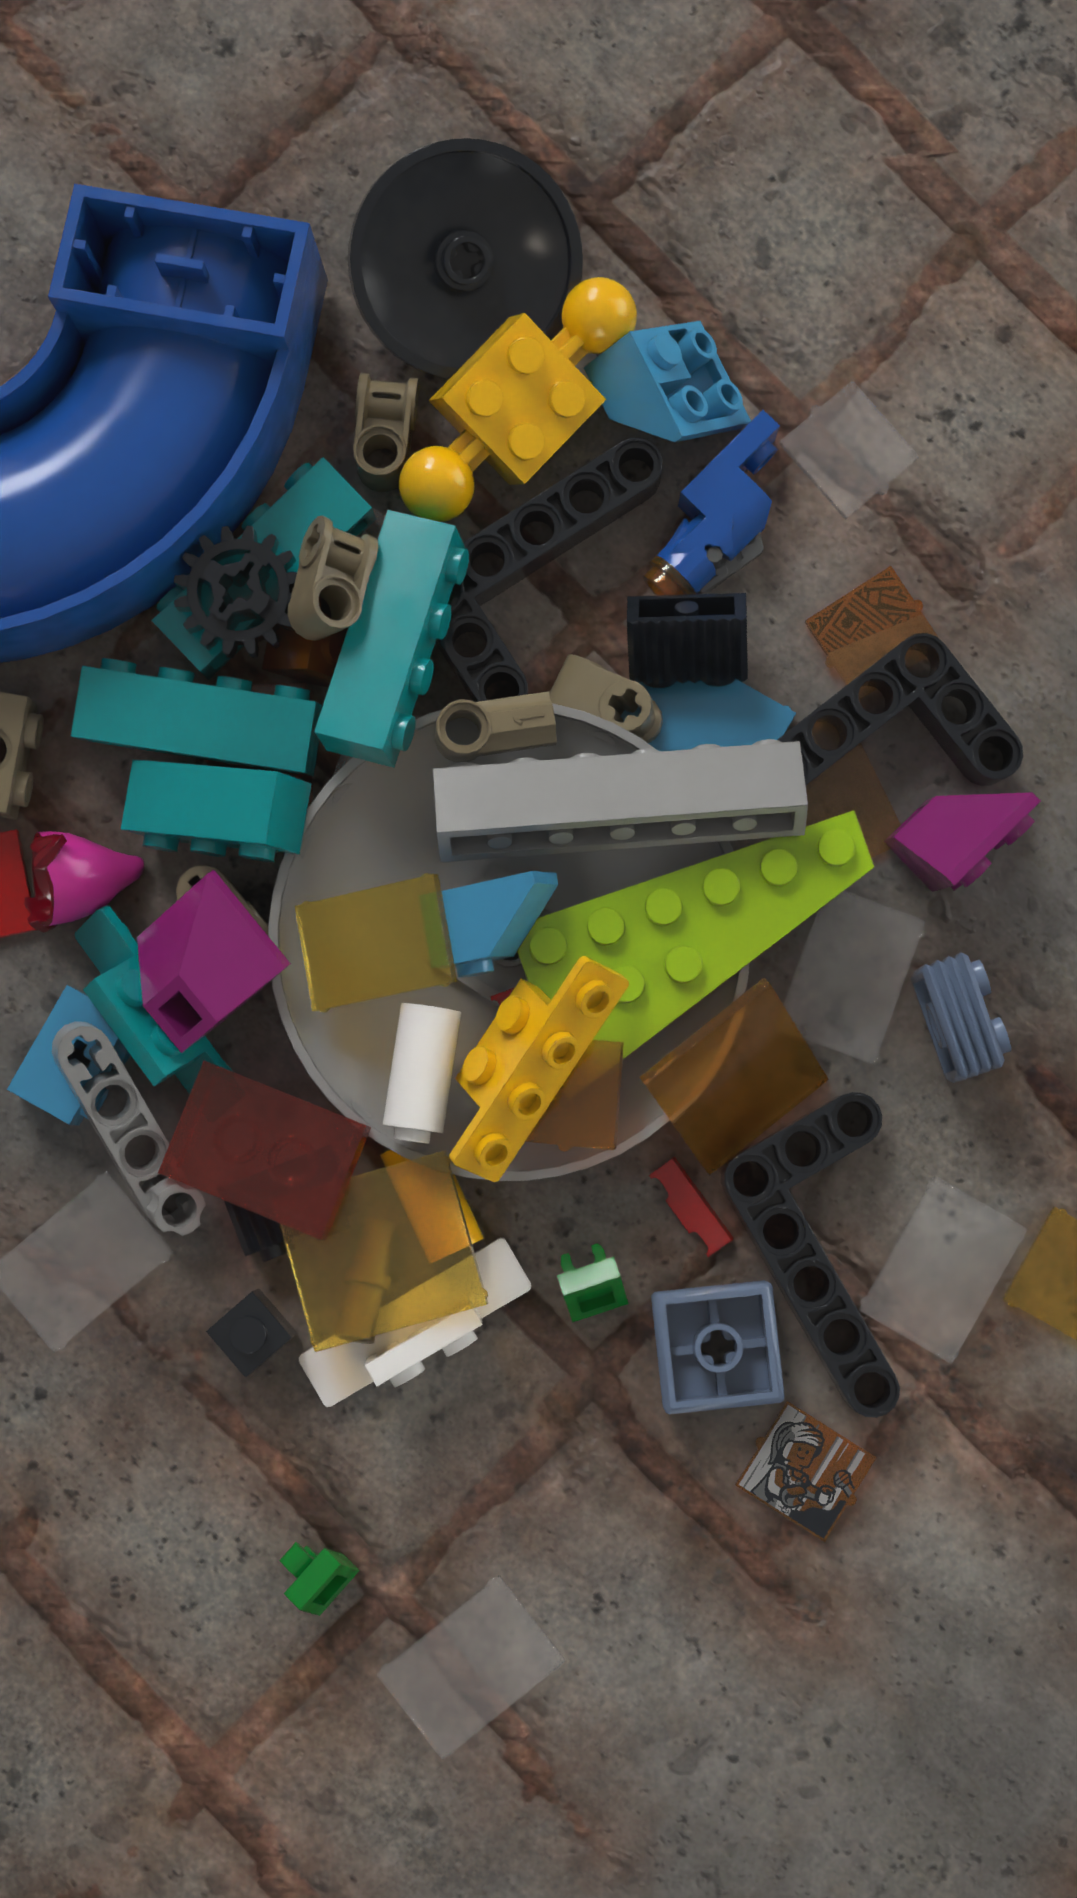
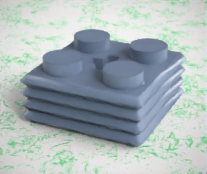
M960 952L953 957L948 956L942 961L936 960L930 965L924 964L914 971L911 981L945 1079L955 1083L1001 1068L1005 1061L1003 1054L1011 1052V1044L1001 1018L990 1019L983 996L991 994V987L982 962L980 960L970 962L969 956Z
M765 1280L657 1291L652 1294L651 1301L662 1404L667 1414L765 1405L784 1401L785 1395L773 1286L770 1282ZM720 1330L724 1339L733 1340L734 1343L733 1350L725 1351L723 1355L724 1362L714 1363L709 1353H701V1343L710 1341V1332Z

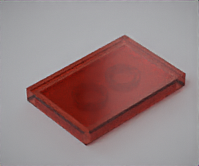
M204 1060L158 1173L319 1240L326 1241L371 1127Z

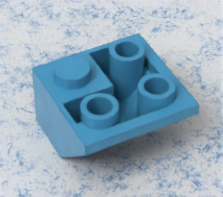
M701 321L630 331L584 367L591 384L606 399L602 406L610 420L672 442L742 429L751 422L743 406L741 393L731 382L717 354L716 344L711 335L705 331Z

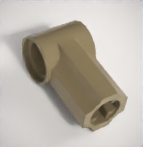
M549 691L479 702L459 699L449 703L441 710L436 722L434 741L438 751L446 759L460 763L470 762L479 756L556 745V722ZM457 718L471 720L478 728L479 738L472 744L458 745L448 738L445 731L447 724Z

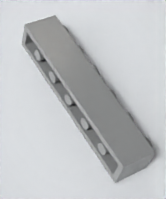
M766 739L755 742L752 745L721 747L716 744H702L692 749L659 751L657 749L645 748L636 750L631 754L599 756L594 753H581L567 759L538 760L524 757L515 759L510 763L478 765L472 762H460L446 768H433L436 830L440 862L805 835L808 801L800 741L781 742L774 739Z

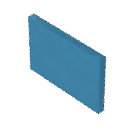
M737 679L729 685L720 687L709 686L701 680L696 683L687 681L683 684L676 681L673 685L666 688H652L646 686L643 682L639 683L646 688L652 700L656 702L662 712L663 724L661 732L655 740L649 743L659 751L688 750L702 744H716L721 747L752 745L755 742L766 739L777 740L786 733L796 715V712L792 711L789 706L781 705ZM638 707L634 713L624 710L621 718L625 720L628 715L638 717L641 709Z

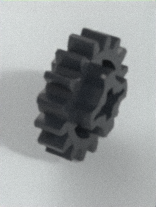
M228 526L222 527V542L215 545L206 536L200 537L199 541L204 553L200 557L185 553L182 558L191 568V572L189 575L174 576V583L179 588L187 591V595L174 600L175 607L179 612L193 613L186 619L183 626L190 634L204 628L205 631L202 634L200 643L207 650L212 649L219 640L222 641L223 653L227 658L235 656L238 645H244L252 658L258 657V642L266 640L275 649L280 647V641L275 632L280 627L289 631H295L288 618V604L297 572L287 573V570L296 562L292 552L289 550L276 556L275 553L279 545L277 537L270 534L261 544L257 543V533L253 526H246L242 539H235ZM244 554L240 562L226 565L218 563L229 556ZM271 568L275 571L279 582L277 602L267 594L265 587ZM247 582V586L253 593L251 598L246 601L238 597L233 602L232 597L227 592L228 588L232 584L242 587ZM203 583L212 589L214 602L209 609L211 613L208 617L205 614L201 601ZM253 619L262 621L261 624L251 629L235 631L240 622Z

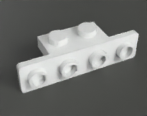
M498 1238L382 1306L373 1344L349 1341L334 1334L303 1352L299 1356V1363L326 1407L335 1405L372 1382L379 1386L390 1379L392 1385L398 1387L425 1370L421 1361L442 1349L446 1357L476 1341L478 1338L473 1330L482 1325V1318L531 1289V1283L504 1238Z

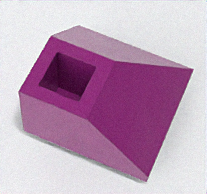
M1033 792L935 796L923 802L883 842L932 892L948 887L955 891L962 885L965 888L968 887L988 869L992 862L985 855L993 848L997 850L1005 843L1008 846L1011 845L1032 826L1035 820L1028 813L1041 800Z
M215 870L207 873L137 937L143 1007L181 1053L220 1025L291 964Z

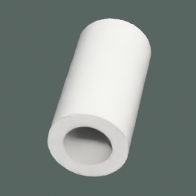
M401 1003L383 1125L395 1126L393 1139L429 1144L431 1132H444L461 1019L460 1011L420 1004Z

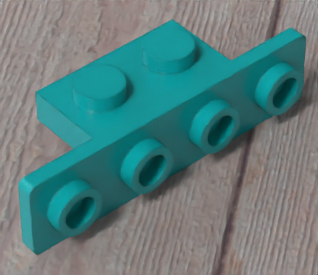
M109 905L98 909L74 934L77 942L101 973L83 991L153 1086L175 1074L206 1118L211 1123L216 1122L247 1096L245 1089L237 1080L233 1070L226 1065L206 1036L181 1053L143 1007L138 944L132 937L128 927L121 922Z

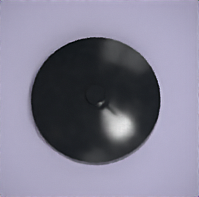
M463 138L435 142L423 146L393 163L379 176L363 198L351 228L348 244V272L352 293L362 318L373 335L387 350L407 365L427 374L450 379L509 317L526 313L543 333L552 340L563 328L562 308L569 292L582 279L583 253L580 231L571 206L560 187L546 171L524 154L502 144L482 139Z

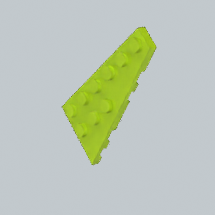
M855 810L806 826L805 835L774 837L537 918L517 953L527 981L538 986L551 1000L577 960L582 956H586L622 974L629 981L628 988L564 1082L563 1087L568 1101L874 868Z

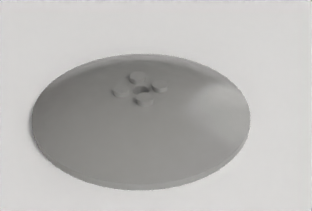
M553 704L556 722V745L479 756L470 762L478 765L510 763L515 759L524 757L538 760L567 759L581 753L608 756L631 754L639 749L655 748L613 722L585 711ZM439 710L415 719V732L411 745L407 751L400 750L395 768L353 757L326 783L307 808L300 855L284 854L272 894L268 936L291 963L272 980V987L282 1023L300 1061L326 1098L352 1124L381 1145L419 1164L462 1177L487 1180L455 1166L449 1159L452 1149L480 1109L476 1102L456 1081L455 1077L463 1067L468 1053L476 1047L496 1017L499 1003L495 1000L491 1001L490 996L514 988L521 978L526 981L527 979L520 958L516 960L500 959L492 961L494 972L458 978L456 968H433L421 895L529 871L557 873L558 886L539 917L733 852L730 841L440 862L436 830L433 768H446L456 763L446 759L438 751L434 741L436 722L441 712ZM466 718L454 719L445 728L448 738L458 745H469L479 738L477 726ZM750 963L570 1101H568L562 1085L499 1181H529L557 1177L593 1167L624 1153L650 1137L670 1121L694 1097L715 1068L725 1050L741 1011L748 983ZM401 1003L434 1006L461 1012L444 1132H431L429 1144L393 1139L395 1126L383 1125Z

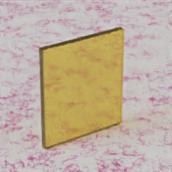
M446 1150L273 1199L274 1211L279 1219L309 1329L310 1343L315 1352L489 1304L487 1300L488 1292L484 1289L451 1171V1160L447 1156Z

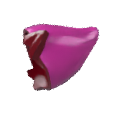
M53 831L35 833L33 842L30 844L32 849V878L35 897H25L24 905L30 913V916L27 918L28 923L33 928L45 933L53 930L58 926L57 924L73 922L95 913L98 909L107 905L127 886L140 878L144 871L143 858L115 852L70 833Z

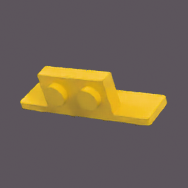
M582 956L577 960L552 1000L538 986L522 978L519 980L509 997L499 1006L496 1017L476 1047L466 1056L463 1067L455 1077L456 1081L480 1107L449 1154V1159L455 1166L492 1182L500 1180L628 988L629 981L622 974L586 956Z

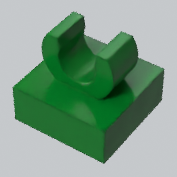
M598 1243L591 1245L595 1259L592 1264L575 1268L569 1253L561 1256L563 1273L557 1275L572 1323L629 1304L614 1256L606 1258L604 1249Z
M297 1542L279 1560L297 1578L284 1595L300 1611L319 1616L360 1571L342 1553L324 1548L317 1555L309 1546L303 1548Z

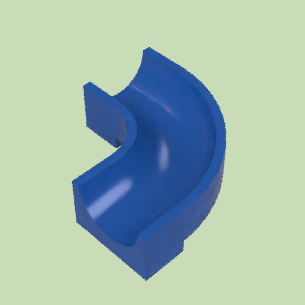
M74 183L48 298L56 310L52 325L41 347L29 363L17 375L0 386V663L24 660L71 647L112 630L159 602L172 588L177 586L174 583L175 575L190 574L191 568L182 557L185 553L193 554L197 557L204 553L199 541L200 537L206 536L214 545L222 542V527L228 526L233 533L251 511L274 473L292 432L305 387L328 278L310 223Z

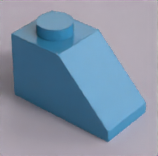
M529 871L421 895L433 968H456L458 978L472 977L494 972L492 961L514 957L558 886L557 873Z

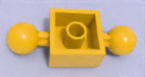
M604 277L590 278L576 285L569 292L563 304V328L552 340L543 333L526 313L509 317L429 399V402L460 435L448 448L443 446L426 447L415 452L405 462L399 477V490L405 506L411 513L417 517L438 522L449 521L459 516L471 502L474 493L473 472L484 460L509 485L525 484L604 403L605 397L575 366L588 353L601 354L628 332L634 331L637 322L636 305L633 297L623 285L615 280Z

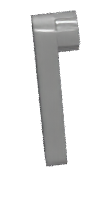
M75 1021L66 1024L57 1032L52 1042V1054L55 1063L142 1212L162 1232L174 1231L181 1236L192 1233L201 1224L200 1214L206 1206L203 1195L191 1183L110 1040L100 1029L88 1022ZM78 1036L87 1042L95 1040L96 1044L89 1049L92 1060L100 1070L104 1071L109 1064H111L112 1070L100 1073L92 1078L86 1066L79 1060L74 1058L68 1061L67 1056L74 1051V1045L71 1041ZM90 1079L82 1088L80 1082ZM109 1085L121 1086L127 1096L124 1109L112 1117L100 1115L95 1106L98 1093ZM139 1135H147L154 1140L156 1146L152 1160L140 1167L129 1165L124 1156L128 1142ZM169 1165L170 1169L168 1171H163L166 1168V1166ZM159 1174L162 1180L156 1185L148 1180ZM147 1180L141 1187L139 1186L140 1181ZM182 1192L175 1199L178 1208L169 1214L162 1207L165 1200L172 1194Z

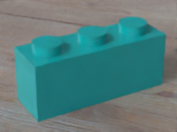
M133 759L121 830L144 836L142 846L150 849L178 852L179 842L190 843L191 852L225 857L227 847L239 848V857L274 862L276 852L300 855L312 783L278 771Z

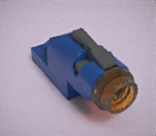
M764 410L680 492L678 507L692 520L689 522L684 518L667 545L649 562L651 569L643 576V580L656 596L707 594L762 554L763 542L760 533L765 529L772 500L745 471L748 469L753 475L756 474L778 450L772 443L776 439L780 425Z

